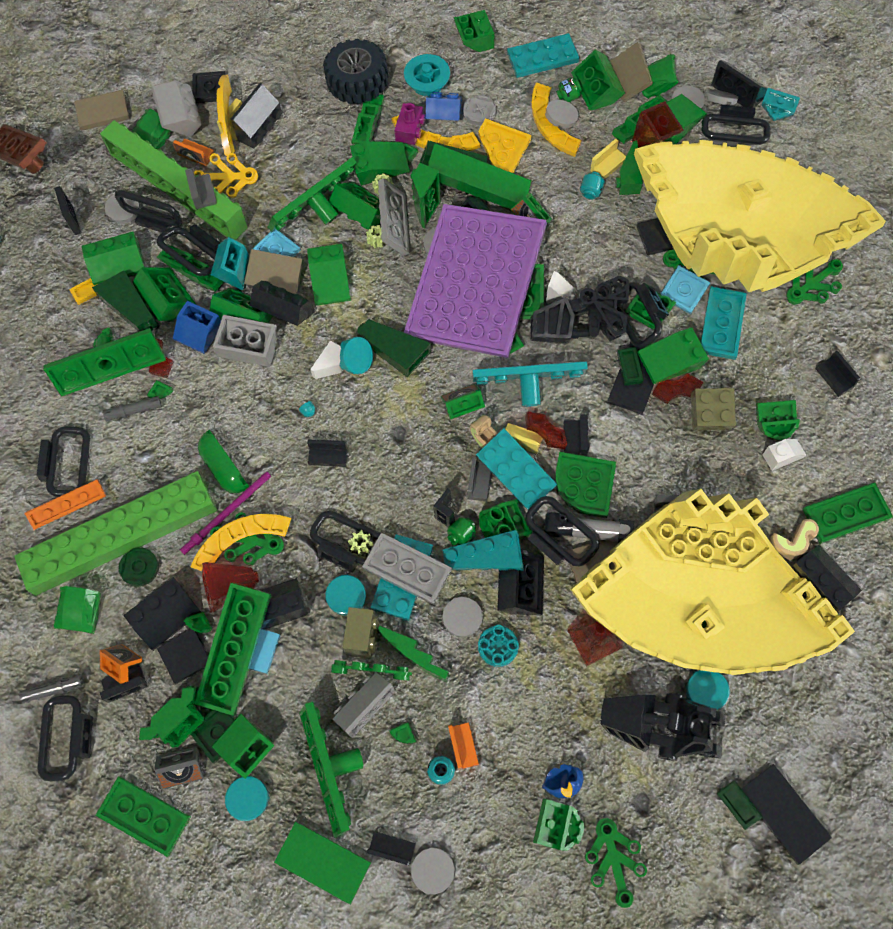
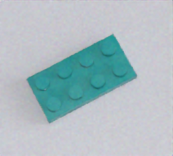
M569 33L507 48V55L516 78L579 63V55Z
M710 287L700 342L707 355L736 360L747 293Z
M504 428L476 454L478 459L527 510L537 499L546 496L557 485Z
M395 534V540L430 557L433 549L432 544ZM380 578L371 610L409 621L417 596Z

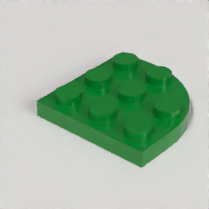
M559 452L555 473V482L559 495L569 507L580 513L607 518L616 462Z

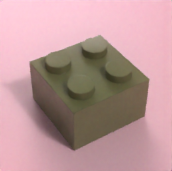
M734 388L695 389L691 393L692 431L731 430L736 426Z
M348 608L342 647L347 656L371 659L372 653L376 652L377 641H375L374 635L378 633L380 622L373 610Z

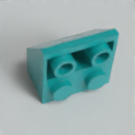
M230 237L221 242L217 248L211 276L243 290L250 258L245 245Z

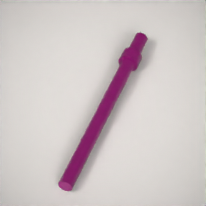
M266 471L198 533L195 532L190 537V540L179 550L186 555L195 545L201 544L204 541L203 538L210 533L212 528L218 526L272 476Z

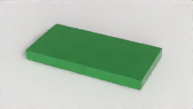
M875 482L811 504L802 509L807 519H812L818 524L819 531L816 538L819 544L893 518Z
M121 776L117 777L95 814L98 818L166 857L170 856L192 817Z
M296 821L274 861L277 865L350 905L372 863Z

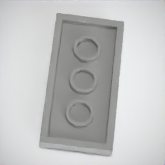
M383 178L378 181L382 242L402 255H407L410 252L405 194Z
M383 533L380 534L362 566L364 570L433 605L452 571L451 567Z

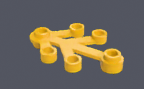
M216 153L210 156V161L224 173L194 171L195 176L198 174H210L211 180H223L214 188L220 194L227 188L226 193L230 198H235L246 184L252 185L258 180L257 171L251 167L246 168L238 161L234 153L227 155V161L240 172L234 173ZM215 157L218 158L216 162L213 161ZM235 157V160L230 161V158ZM251 173L252 176L247 178V174ZM234 180H240L234 187H228ZM234 190V194L230 195L229 192Z

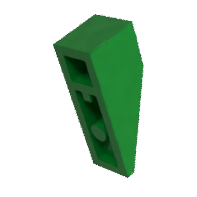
M637 140L633 141L621 166L619 176L615 179V187L619 189V195L640 194L642 176L634 156L635 149L638 148Z

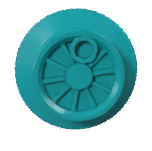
M422 54L412 58L406 64L404 78L406 83L416 93L428 96L432 92H440L443 86L446 85L450 78V68L443 58L433 54Z

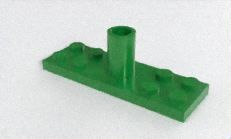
M351 157L273 215L267 226L271 233L286 226L285 223L289 219L291 221L299 216L298 213L308 205L325 225L331 223L339 214L323 194L328 190L332 192L335 184H338L340 181L345 182L351 177L350 174L354 172V166L357 163L355 159Z
M149 328L117 340H113L108 336H101L96 340V347L43 365V370L62 397L166 361V356Z
M313 702L304 704L299 715L335 838L349 831V826L351 825L348 812L345 813L343 804H345L342 791L338 790L335 777L363 769V759L358 748L332 756L328 755L324 741L326 740V733L319 724V709L314 707Z

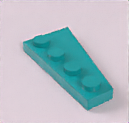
M516 530L443 549L444 564L451 567L452 570H524L519 535Z

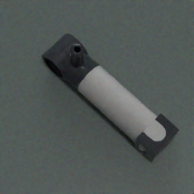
M555 512L546 513L544 531L550 537L571 536L588 538L567 520L566 515ZM578 518L597 535L599 540L620 543L634 531V521L620 519V522Z

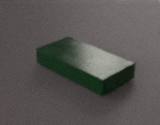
M636 347L617 350L624 386L643 383L644 380Z
M735 780L717 792V795L744 830L763 817Z

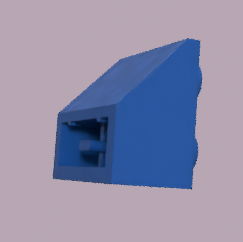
M442 92L430 93L426 97L425 119L459 121L462 96H458V93H449L447 95H442Z
M187 301L177 315L173 340L205 354L217 335L221 320L217 314Z

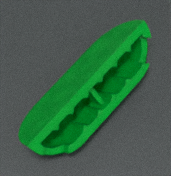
M210 430L206 431L198 442L200 457L225 491L230 493L244 492L249 485Z

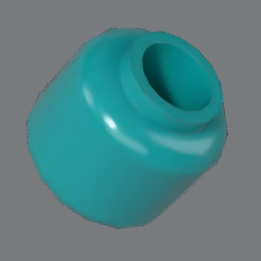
M591 172L583 177L580 186L583 197L590 200L600 197L605 185L601 174Z
M446 756L433 758L428 764V777L436 785L442 786L450 783L455 775L453 762Z

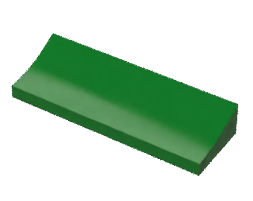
M436 143L433 145L427 166L439 170L440 183L510 210L529 193L532 181Z
M230 583L194 704L232 716L236 715L270 601V593L239 583Z

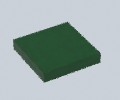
M216 710L208 713L204 717V722L191 733L193 739L213 764L222 757L213 749L212 745L235 720L231 715Z

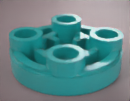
M351 337L341 342V369L351 374L365 373L373 361V351L369 342L362 337Z
M341 575L329 583L325 598L333 612L346 616L348 615L349 607L362 609L366 599V591L362 582L356 577Z
M495 625L489 627L481 634L478 641V652L482 660L488 665L504 667L513 662L517 656L519 649L518 639L509 628Z
M699 670L689 678L686 686V696L689 700L716 708V710L726 704L730 694L727 680L718 672Z
M248 776L246 779L243 777L236 779L231 783L225 795L227 811L232 817L240 821H251L261 816L270 800L265 784L251 776Z

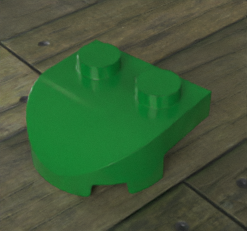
M796 400L756 403L757 425L765 436L776 440H784L791 437L795 430L798 429L800 419H797Z
M543 799L533 843L562 851L570 850L569 848L581 841L584 833V823L580 820L577 813L578 810L570 805Z

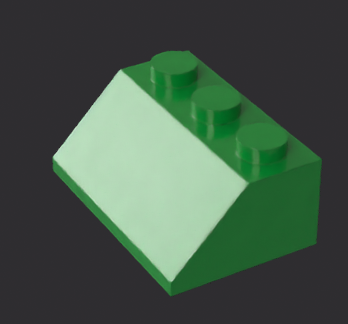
M596 49L571 72L574 80L577 79L581 86L582 97L590 111L613 105L625 94L607 55Z
M419 163L418 167L413 169L411 179L414 208L421 227L425 229L441 203L439 170Z
M355 182L335 184L329 203L334 206L335 210L344 212L349 219L361 223V226L365 229H371V226L375 227L381 224L379 197Z
M133 231L82 245L84 261L93 285H98L122 271H125L127 276L137 274L141 267H145L141 247Z
M141 267L132 282L159 321H173L177 319V315L187 301L196 304L170 267Z
M231 287L212 295L209 311L217 314L220 320H222L223 315L269 323L273 317L250 306V295Z

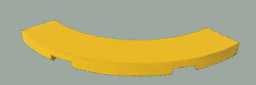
M228 74L220 77L218 82L220 88L217 89L218 122L223 131L220 135L226 156L235 152L229 122V97L232 90Z
M535 83L531 108L538 130L554 147L576 157L582 140L569 135L563 130L561 131L557 126L548 121L545 113L551 87Z
M399 115L396 116V117L391 118V119H392V123H393V125H394L395 127H396V124H397V120H398ZM421 129V136L417 138L415 144L425 148L429 140L466 151L480 148V143L474 132L452 137H441L439 134L426 132Z
M256 514L234 520L221 527L206 540L194 557L191 568L210 573L218 557L230 545L247 536L275 534L285 537L292 518L277 514Z

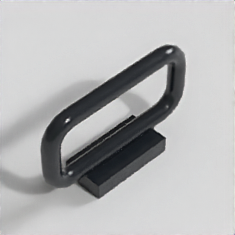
M721 104L719 114H709L703 118L701 130L705 137L712 140L764 144L770 139L771 128L767 121L754 118L755 108ZM710 121H717L718 123L761 126L763 128V137L715 133L709 131L708 124Z
M117 190L115 192V198L120 207L128 213L137 215L135 219L136 225L163 233L172 226L179 227L182 224V218L177 209L167 203L124 190ZM124 198L165 210L172 214V216L144 207L141 209L132 207L125 202Z
M196 224L192 225L190 232L182 227H172L158 236L157 245L159 248L197 276H208L211 274L213 264L206 269H199L164 243V240L170 236L180 234L215 260L220 242Z
M630 282L629 291L632 289L636 290L655 326L654 332L644 341L640 342L627 319L626 333L634 347L643 349L652 344L661 335L662 323L659 318L664 320L669 314L655 288L646 283L640 285L637 282ZM617 308L618 311L624 313L622 308Z
M60 427L53 432L51 442L49 440H41L36 475L40 482H46V489L52 496L59 497L72 491L58 490L54 487L59 438L63 434H80L82 436L78 485L76 488L86 484L90 434L82 427Z
M551 496L540 497L528 509L525 517L526 524L534 532L528 540L557 566L561 565L564 560L573 566H583L597 553L600 544L597 535L555 498ZM549 504L560 514L566 515L567 520L591 540V547L581 558H574L533 521V516L542 505Z
M334 511L320 513L309 531L312 541L319 545L317 548L318 557L353 573L357 567L356 563L363 565L367 558L318 536L317 531L323 521L327 518L333 519L359 532L363 530V534H370L376 540L381 533Z
M74 696L53 697L43 707L37 769L40 778L44 781L67 780L76 771L78 758H90L93 716L81 714V704ZM71 704L73 710L68 768L64 772L49 773L46 770L51 709L55 705Z

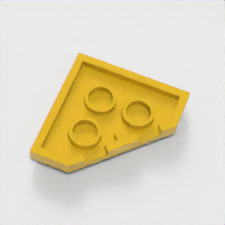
M486 118L478 131V136L491 165L514 173L531 141L532 135Z

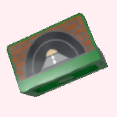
M528 193L511 208L514 215L546 220L547 224L552 220L531 193Z
M475 384L441 396L450 420L485 407L481 390Z

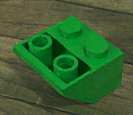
M485 10L454 17V22L463 45L477 52L494 49L495 34Z
M242 713L238 715L212 745L213 749L225 762L245 779L275 746L272 739Z

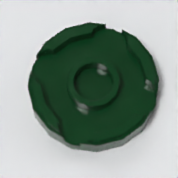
M141 547L133 548L122 556L118 572L128 585L141 587L151 583L159 571V561L156 555L149 549Z

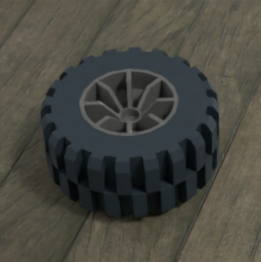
M348 39L344 43L340 42L336 47L333 46L330 49V53H327L323 62L328 90L335 98H339L342 102L362 104L364 101H371L373 96L374 99L377 98L379 93H382L388 84L386 56L379 46L377 47L373 42L369 43L368 40L355 39L350 41Z

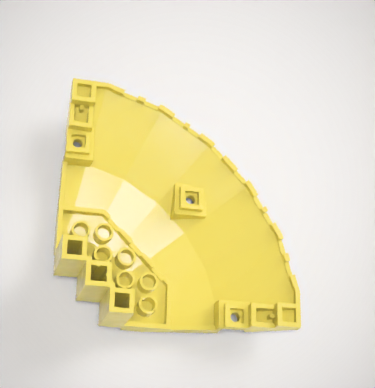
M699 140L698 143L689 144L688 141H682V144L672 145V142H658L637 148L634 152L646 189L651 191L657 199L654 211L678 258L686 269L692 268L698 277L714 272L723 285L740 280L748 292L758 289L764 292L776 288L828 262L833 251L842 248L847 250L883 227L886 222L868 201L859 195L853 196L848 192L849 188L845 185L841 187L833 182L834 177L823 172L821 175L812 171V167L809 166L806 169L798 165L799 161L787 157L785 160L775 157L776 153L762 150L760 153L750 150L751 146L737 144V147H730L724 142L722 145H714L713 141Z
M702 489L683 492L646 519L609 551L610 555L598 564H595L570 588L588 615L630 647L683 668L731 675L785 670L797 663H803L809 658L832 651L855 632L845 617L838 615L827 598H822L810 581L799 577L776 551L757 525L769 515L757 498L735 502L729 493L708 498ZM610 562H613L615 565L613 570L609 568ZM804 592L807 594L805 599L802 596ZM704 620L707 623V626L705 628L702 627V622Z

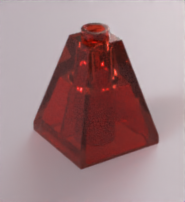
M664 101L640 113L632 141L637 140L638 148L660 143L683 132L684 129Z
M209 562L202 563V580L210 613L224 606L230 583H239L251 588H255L256 583H259L257 571L253 572L251 567Z
M592 617L567 630L586 667L623 648L616 635Z

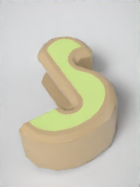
M482 415L470 424L471 434L481 448L486 446L498 434L491 427V418L487 415Z
M805 519L802 520L801 524H798L791 541L776 533L772 534L769 541L783 558L788 560L798 559L808 550L809 541H812L817 536L819 527L814 520Z

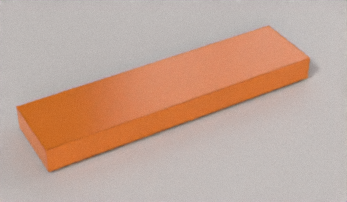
M95 479L24 514L33 530L106 497V493L99 480Z

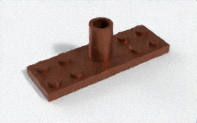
M3 124L0 127V159L21 169L26 168L32 174L37 173L44 164L37 155L44 151V146L47 142L38 136Z

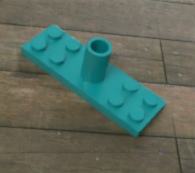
M587 362L475 369L472 372V381L477 382V385H486L488 381L502 384L506 383V380L520 379L522 407H533L541 405L539 378L551 377V380L562 379V376L580 378L588 367Z

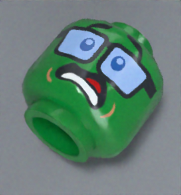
M571 77L558 84L559 90L556 91L559 100L563 99L564 101L571 102L580 97L582 89L578 80H574Z

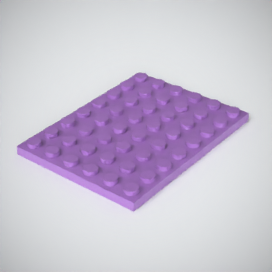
M443 204L404 333L429 343L508 358L546 229V220Z

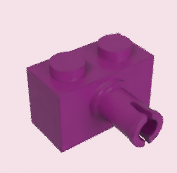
M403 103L394 130L395 141L416 144L417 138L421 136V125H424L426 115L423 114V107L412 103Z

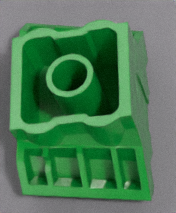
M186 686L182 688V696L171 698L151 717V725H145L140 728L139 740L160 738L164 744L168 743L172 748H178L204 722V717L196 709V704H194L198 687Z

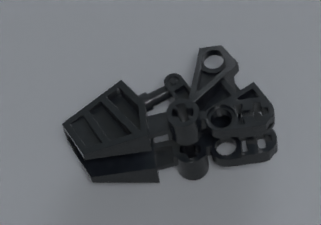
M617 276L600 283L595 288V291L591 288L583 289L574 300L569 301L566 296L534 311L533 316L530 318V341L568 344L570 339H578L579 337L595 339L599 335V329L609 341L620 338L621 334L626 332L628 315L618 311L617 308H623V303L627 304L629 300L628 279ZM586 313L588 315L587 330L573 329L575 316H581Z
M672 693L666 694L665 703L655 701L656 695L647 694L604 698L600 724L612 736L645 753L650 745L659 747L658 758L677 761L678 757L693 754L721 759L722 747L711 741L710 726L724 727L726 715L721 711H716V708ZM651 725H667V729L676 734V737L651 733Z

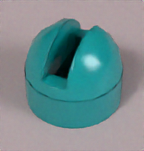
M308 401L299 408V411L303 416L311 417L315 413V406L311 401Z

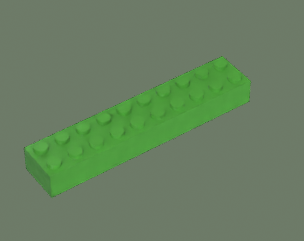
M114 120L100 133L111 156L226 237L236 240L248 228L245 221L246 218L242 213V207L237 202L233 203L224 193L220 194L214 187L217 204L196 209L185 172L187 168L178 165L173 158H168L162 150L155 149L149 141L142 140L136 132L132 133L124 124H119Z
M196 471L18 553L14 557L26 590L37 596L130 552L133 548L144 546L216 512L217 508L204 479Z

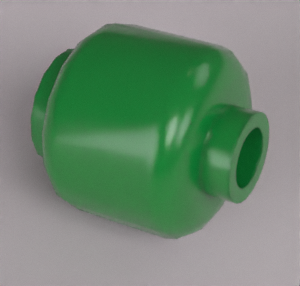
M459 517L447 528V538L453 545L469 543L476 536V526L469 518Z

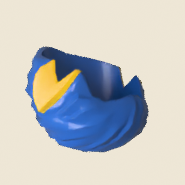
M562 763L560 768L554 767L548 772L542 788L557 798H570L580 791L584 776L579 768Z

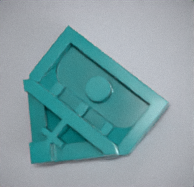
M768 88L761 105L770 118L776 121L794 115L800 97Z

